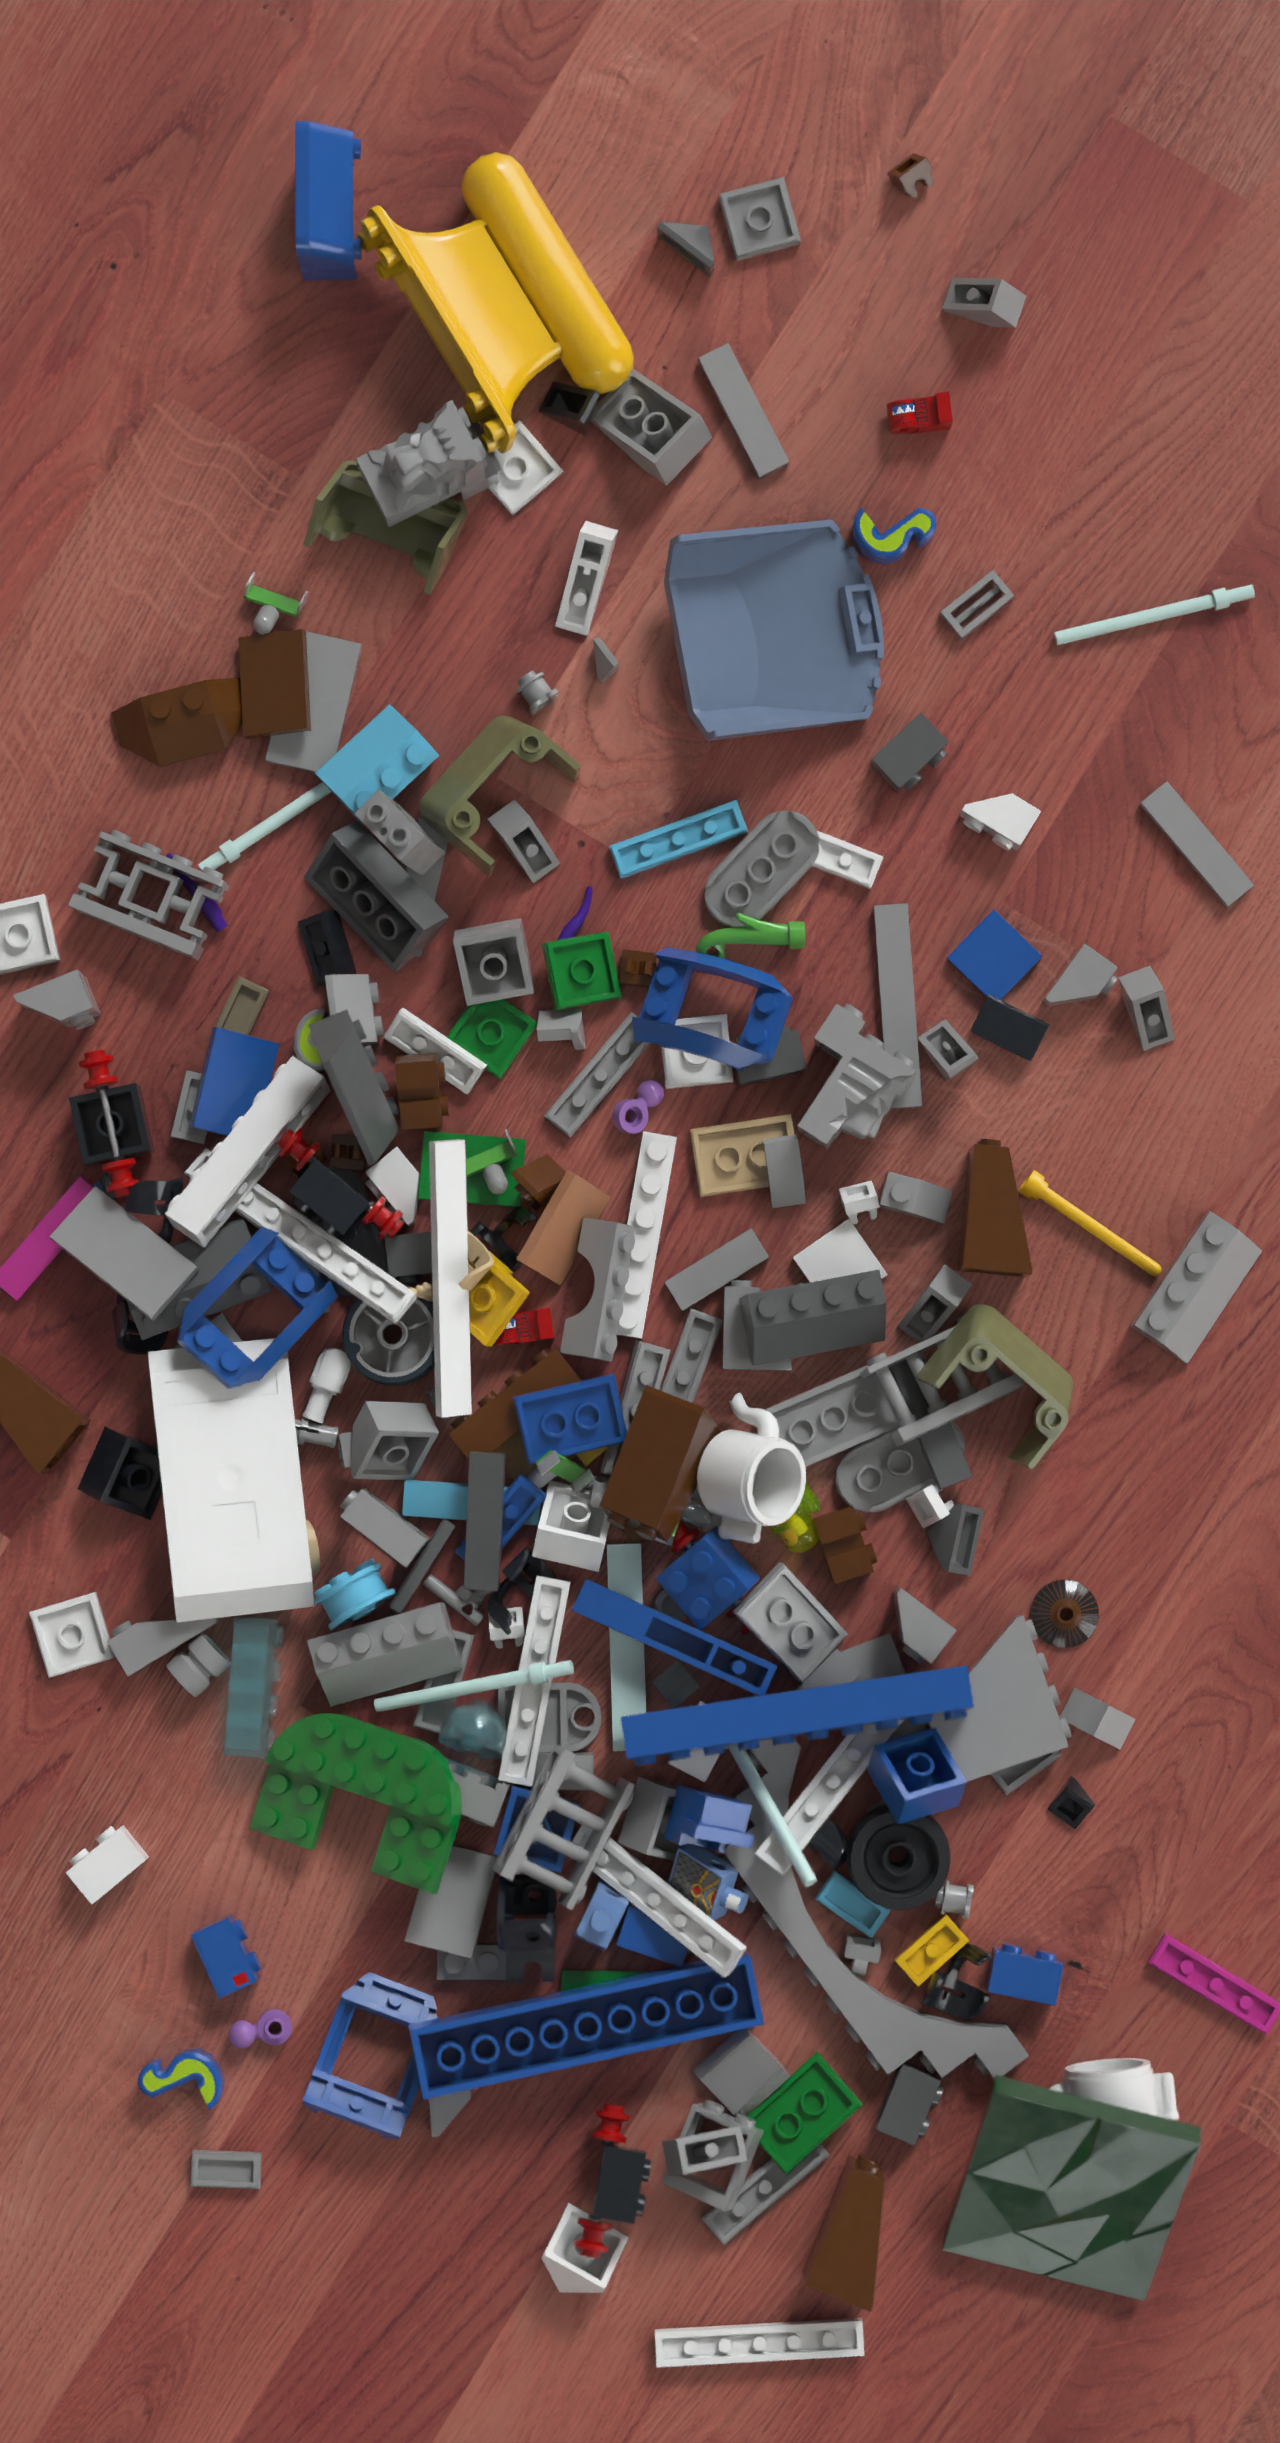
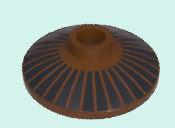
M1062 1579L1046 1584L1037 1592L1031 1604L1030 1617L1037 1635L1043 1641L1055 1647L1071 1648L1084 1643L1092 1636L1098 1624L1099 1608L1094 1595L1087 1587L1073 1580ZM1063 1608H1070L1072 1611V1617L1068 1621H1063L1060 1618V1611Z

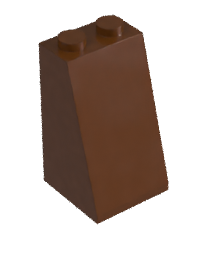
M981 1139V1141H978V1144H974L969 1149L957 1271L1027 1277L1032 1274V1265L1009 1147H1001L1000 1140Z
M0 1348V1422L33 1470L38 1474H49L90 1423L91 1419Z
M646 1385L599 1505L608 1516L607 1521L620 1529H625L626 1526L634 1528L638 1535L650 1541H654L655 1538L666 1542L669 1541L697 1487L698 1467L702 1454L709 1442L721 1433V1430L706 1408Z
M859 2154L857 2158L848 2156L804 2267L803 2276L806 2286L871 2312L874 2302L885 2179L881 2168L877 2166L878 2162L876 2160Z

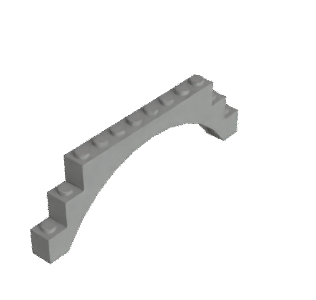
M795 1738L794 1743L773 1746L772 1739L759 1741L760 1747L751 1749L747 1754L757 1770L761 1767L765 1768L766 1771L760 1777L780 1814L784 1817L788 1812L789 1793L801 1747ZM749 1784L734 1795L736 1799L752 1805L749 1820L751 1819L753 1824L746 1831L755 1836L751 1848L726 1844L725 1856L721 1859L735 1867L746 1882L741 1888L748 1895L752 1903L759 1900L766 1909L762 1916L772 1930L775 1931L780 1928L787 1939L782 1943L791 1956L795 1959L800 1955L808 1967L803 1971L815 1987L821 1984L828 1995L824 1997V2000L834 2014L843 2013L849 2022L844 2027L856 2043L862 2039L869 2049L865 2055L877 2071L883 2068L887 2074H890L922 2050L923 2054L919 2058L931 2074L937 2070L943 2078L976 2053L977 2057L973 2059V2062L984 2077L991 2073L995 2078V2075L1002 2077L1029 2057L1027 2051L1006 2023L958 2022L922 2013L883 1995L858 1975L852 1974L850 1968L825 1942L807 1912L793 1875L792 1865L784 1876H781L755 1855L756 1851L771 1834L773 1828Z

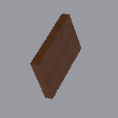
M296 629L239 637L243 737L252 739L311 731L306 631Z

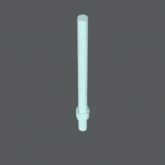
M1252 584L1226 590L1224 587L1212 590L1210 595L1054 632L1056 644L1061 645L1205 609L1214 608L1215 610L1228 608L1230 603L1255 598V592Z
M323 782L234 841L229 839L220 845V850L199 863V867L202 871L204 867L215 870L227 861L232 863L241 857L240 852L330 794L331 791Z
M571 1660L549 1665L541 1662L529 1665L528 1669L377 1698L374 1700V1706L377 1712L529 1682L537 1685L547 1683L550 1678L573 1674L574 1667Z
M738 1744L724 1746L733 1755L804 1886L808 1887L814 1884L817 1879L746 1750L739 1751Z

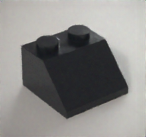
M105 1426L77 1490L98 1501L151 1520L163 1492L158 1448Z

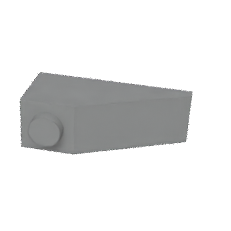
M219 1618L176 1623V1619L143 1621L134 1625L128 1620L111 1631L114 1637L109 1639L107 1643L127 1676H131L220 1620Z

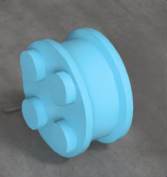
M373 1558L356 1567V1571L350 1574L346 1571L329 1581V1584L314 1592L316 1596L314 1599L315 1604H322L331 1620V1623L328 1625L330 1631L363 1618L397 1594L394 1588L388 1589L379 1573L382 1566L380 1563H375Z

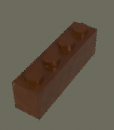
M547 1348L531 1360L535 1366L525 1374L519 1369L504 1381L508 1387L501 1393L496 1395L494 1391H491L477 1403L480 1406L477 1412L471 1416L461 1415L450 1424L454 1430L449 1433V1436L468 1460L471 1451L492 1453L520 1431L513 1400L514 1396L581 1381L557 1349L552 1352Z

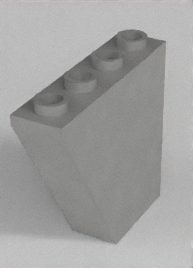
M1023 1615L1015 1616L968 1671L974 1707L971 1710H966L967 1716L945 1720L944 1714L932 1715L933 1721L928 1723L930 1729H937L967 1782L1069 1747L1067 1739L1072 1737L1066 1718L1059 1719L1055 1706L1061 1704L1054 1685H1047L1044 1673L1049 1672L1043 1652L1036 1653L1033 1640L1038 1639L1032 1620L1025 1621Z

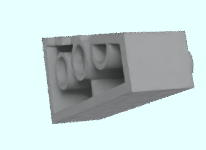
M446 1758L450 1764L448 1767L452 1772L455 1782L459 1783L461 1814L467 1816V1820L478 1825L494 1827L510 1782L499 1781L498 1777Z

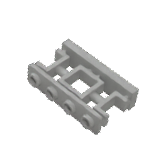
M112 830L111 834L101 831L98 836L100 842L98 845L96 844L94 851L108 858L98 884L94 888L80 882L78 894L73 893L68 906L76 912L199 961L204 950L201 947L202 943L206 941L208 935L201 930L193 928L205 898L220 904L222 903L224 891L227 892L230 886L222 880L223 874L208 867H204L203 872L191 867L192 861L176 854L173 855L172 859L160 855L162 849L143 842L141 847L130 843L131 837L119 831ZM114 846L151 861V863L146 865L136 861L128 877L116 872L122 856L110 849ZM176 871L213 887L211 890L197 886L190 902L178 897L184 881L172 875V872ZM144 873L170 883L157 913L132 903ZM112 884L124 889L118 905L130 912L126 915L89 900L90 896L92 895L104 900ZM172 909L186 915L180 930L191 935V939H185L153 926L151 922L154 920L165 925Z

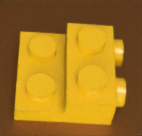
M490 1252L494 1259V1264L474 1288L469 1290L470 1333L483 1345L492 1347L530 1292L511 1276L513 1272ZM468 1258V1262L472 1265L474 1269H476L474 1266L475 1263H472Z

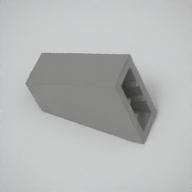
M731 1280V1287H724L722 1370L791 1371L792 1363L790 1359L752 1366L739 1298L746 1294L761 1291L759 1287H752V1281Z

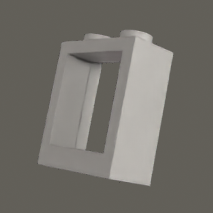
M379 789L355 813L402 863L421 876L445 853L441 846L401 805Z
M367 1488L361 1489L359 1492L352 1490L340 1506L345 1510L340 1517L405 1567L411 1565L431 1539Z
M706 2100L705 2103L692 2105L680 2137L699 2134L705 2118L727 2128L741 2126L742 2134L747 2136L744 2143L747 2161L736 2164L726 2190L690 2173L669 2176L668 2170L662 2183L722 2211H727L735 2206L764 2131L754 2127L756 2121L741 2114L732 2117L724 2113V2106Z

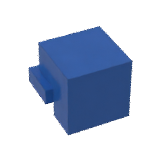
M678 1785L664 1838L678 1845L684 1846L685 1843L698 1845L724 1853L726 1844L751 1848L755 1835L747 1832L746 1828L752 1805L724 1793Z

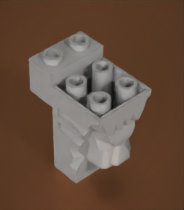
M452 400L446 402L434 414L433 421L430 423H419L418 429L414 433L408 434L405 432L399 436L397 441L387 444L379 450H371L356 458L358 469L388 527L457 493L460 494L464 501L488 489L490 485L499 483L497 472L502 469L494 452L489 454L485 452L479 440V435L483 434L479 423L476 422L471 425L464 409L460 408L457 410Z
M836 1003L814 1037L815 1046L840 1062L798 1124V1131L826 1150H828L834 1139L838 1138L841 1131L859 1139L875 1138L882 1119L889 1113L894 1099L900 1100L916 1075V1071L912 1069L913 1062L898 1052L894 1056L887 1053L883 1047L885 1044L867 1033L865 1038L862 1036L866 1030L865 1021H863L862 1017L863 1013L847 1003L844 1007Z

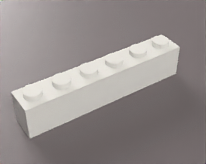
M293 1056L286 1064H282L276 1070L274 1079L265 1090H261L255 1096L253 1105L244 1116H240L234 1122L232 1130L226 1139L213 1148L210 1158L205 1165L192 1174L189 1185L180 1195L175 1196L171 1200L165 1215L172 1226L205 1248L279 1156L278 1153L281 1148L277 1143L289 1129L295 1133L301 1128L331 1091L324 1076Z

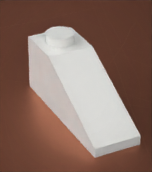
M585 521L579 532L555 627L588 636L618 530Z

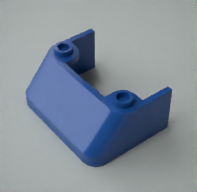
M296 121L297 258L304 281L358 280L355 260L362 258L361 239H355L353 230V166L355 165V159H361V139L355 138L353 131L313 121Z

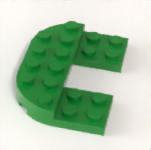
M330 1713L311 1715L295 1722L284 1730L276 1739L266 1757L265 1762L269 1763V1767L250 1829L309 1850H315L334 1788H341L391 1806L371 1872L431 1894H437L459 1826L462 1809L459 1783L455 1782L452 1772L448 1767L450 1764L446 1758L433 1746L420 1739L410 1738L358 1720L356 1717Z

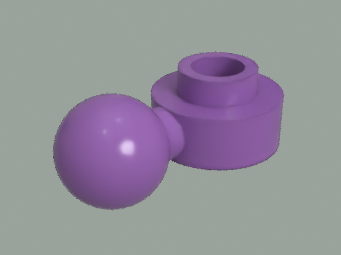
M654 1080L644 1081L638 1087L636 1100L624 1099L618 1102L612 1113L615 1127L623 1133L634 1134L641 1132L648 1122L647 1107H655L663 1100L664 1090L662 1086ZM626 1111L629 1113L628 1121L625 1120Z
M269 2009L260 2015L257 2024L252 2025L244 2020L235 2022L230 2027L228 2036L232 2045L237 2048H247L253 2044L255 2038L259 2037L267 2044L279 2045L289 2038L292 2031V2023L284 2011ZM272 2022H279L281 2024V2030L276 2034L268 2031V2027Z

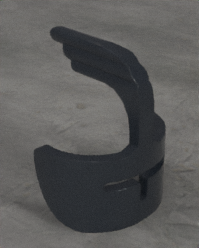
M183 1177L173 1180H146L138 1182L132 1186L126 1198L125 1210L127 1212L164 1216L163 1228L157 1235L168 1244L172 1239L173 1226L165 1213L168 1211L171 1200L183 1192ZM155 1201H166V1204H155Z
M519 1206L513 1209L512 1212H509L494 1230L488 1229L483 1223L478 1221L469 1232L475 1237L479 1234L500 1252L501 1257L495 1256L514 1273L523 1263L517 1260L518 1254L501 1240V1235L514 1223L525 1226L531 1221H535L536 1216L528 1209Z
M118 1294L117 1306L112 1311L118 1349L135 1355H146L150 1351L160 1350L166 1342L168 1331L144 1340L141 1339L140 1335H126V1332L139 1333L135 1322L128 1319L129 1306L127 1300Z
M525 1547L502 1570L506 1579L500 1584L499 1591L491 1593L487 1602V1610L490 1616L507 1635L511 1634L509 1627L512 1624L513 1616L503 1605V1598L506 1592L513 1585H518L532 1599L537 1575L557 1579L554 1572L542 1560L532 1557L533 1552L528 1547ZM521 1570L532 1579V1582H529L520 1574Z
M827 1821L807 1846L816 1854L820 1852L819 1857L833 1870L838 1869L846 1861L847 1838L837 1824Z
M966 1943L954 1955L947 1973H933L921 2004L944 2011L963 2020L975 2019L986 2006L989 1994L958 1980L957 1974L967 1960L980 1966L986 1959L990 1960L992 1955L976 1945ZM943 1985L949 1987L951 1989L961 1992L963 1995L958 1996L951 1992L945 1991L941 1989L940 1986Z

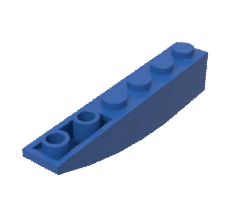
M585 1579L572 1607L574 1612L759 1696L765 1695L777 1668V1665L588 1579Z

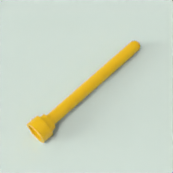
M1033 1169L1018 1190L1019 1193L1028 1199L1034 1198L1038 1200L1040 1198L1150 1275H1160L1162 1268L1157 1262L1049 1189L1043 1175Z

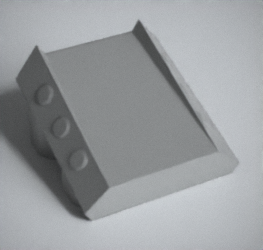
M747 2028L733 2031L718 2049L708 2055L693 2070L697 2077L735 2117L737 2114L747 2116L791 2076L781 2062Z

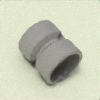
M203 1632L188 1644V1654L181 1652L166 1665L175 1679L194 1697H198L210 1685V1676L219 1677L232 1665L226 1654Z

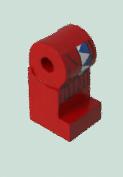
M949 391L936 393L935 396L896 400L886 405L889 431L892 434H916L951 429L953 419Z
M550 1307L516 1313L492 1346L554 1339Z

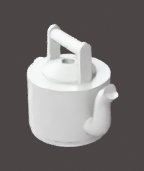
M737 1393L732 1401L728 1400L734 1415L739 1420L756 1426L758 1434L732 1429L716 1435L702 1454L698 1467L697 1487L692 1497L700 1499L709 1512L722 1517L718 1530L719 1536L722 1539H733L755 1544L760 1540L762 1526L781 1524L796 1511L805 1490L806 1470L799 1450L793 1444L779 1438V1426L772 1413L761 1408L748 1407L742 1394Z
M1113 2058L1072 2064L1065 2068L1064 2082L1053 2085L1050 2088L1059 2092L1174 2121L1179 2119L1176 2107L1174 2076L1171 2072L1153 2074L1150 2061L1145 2059Z

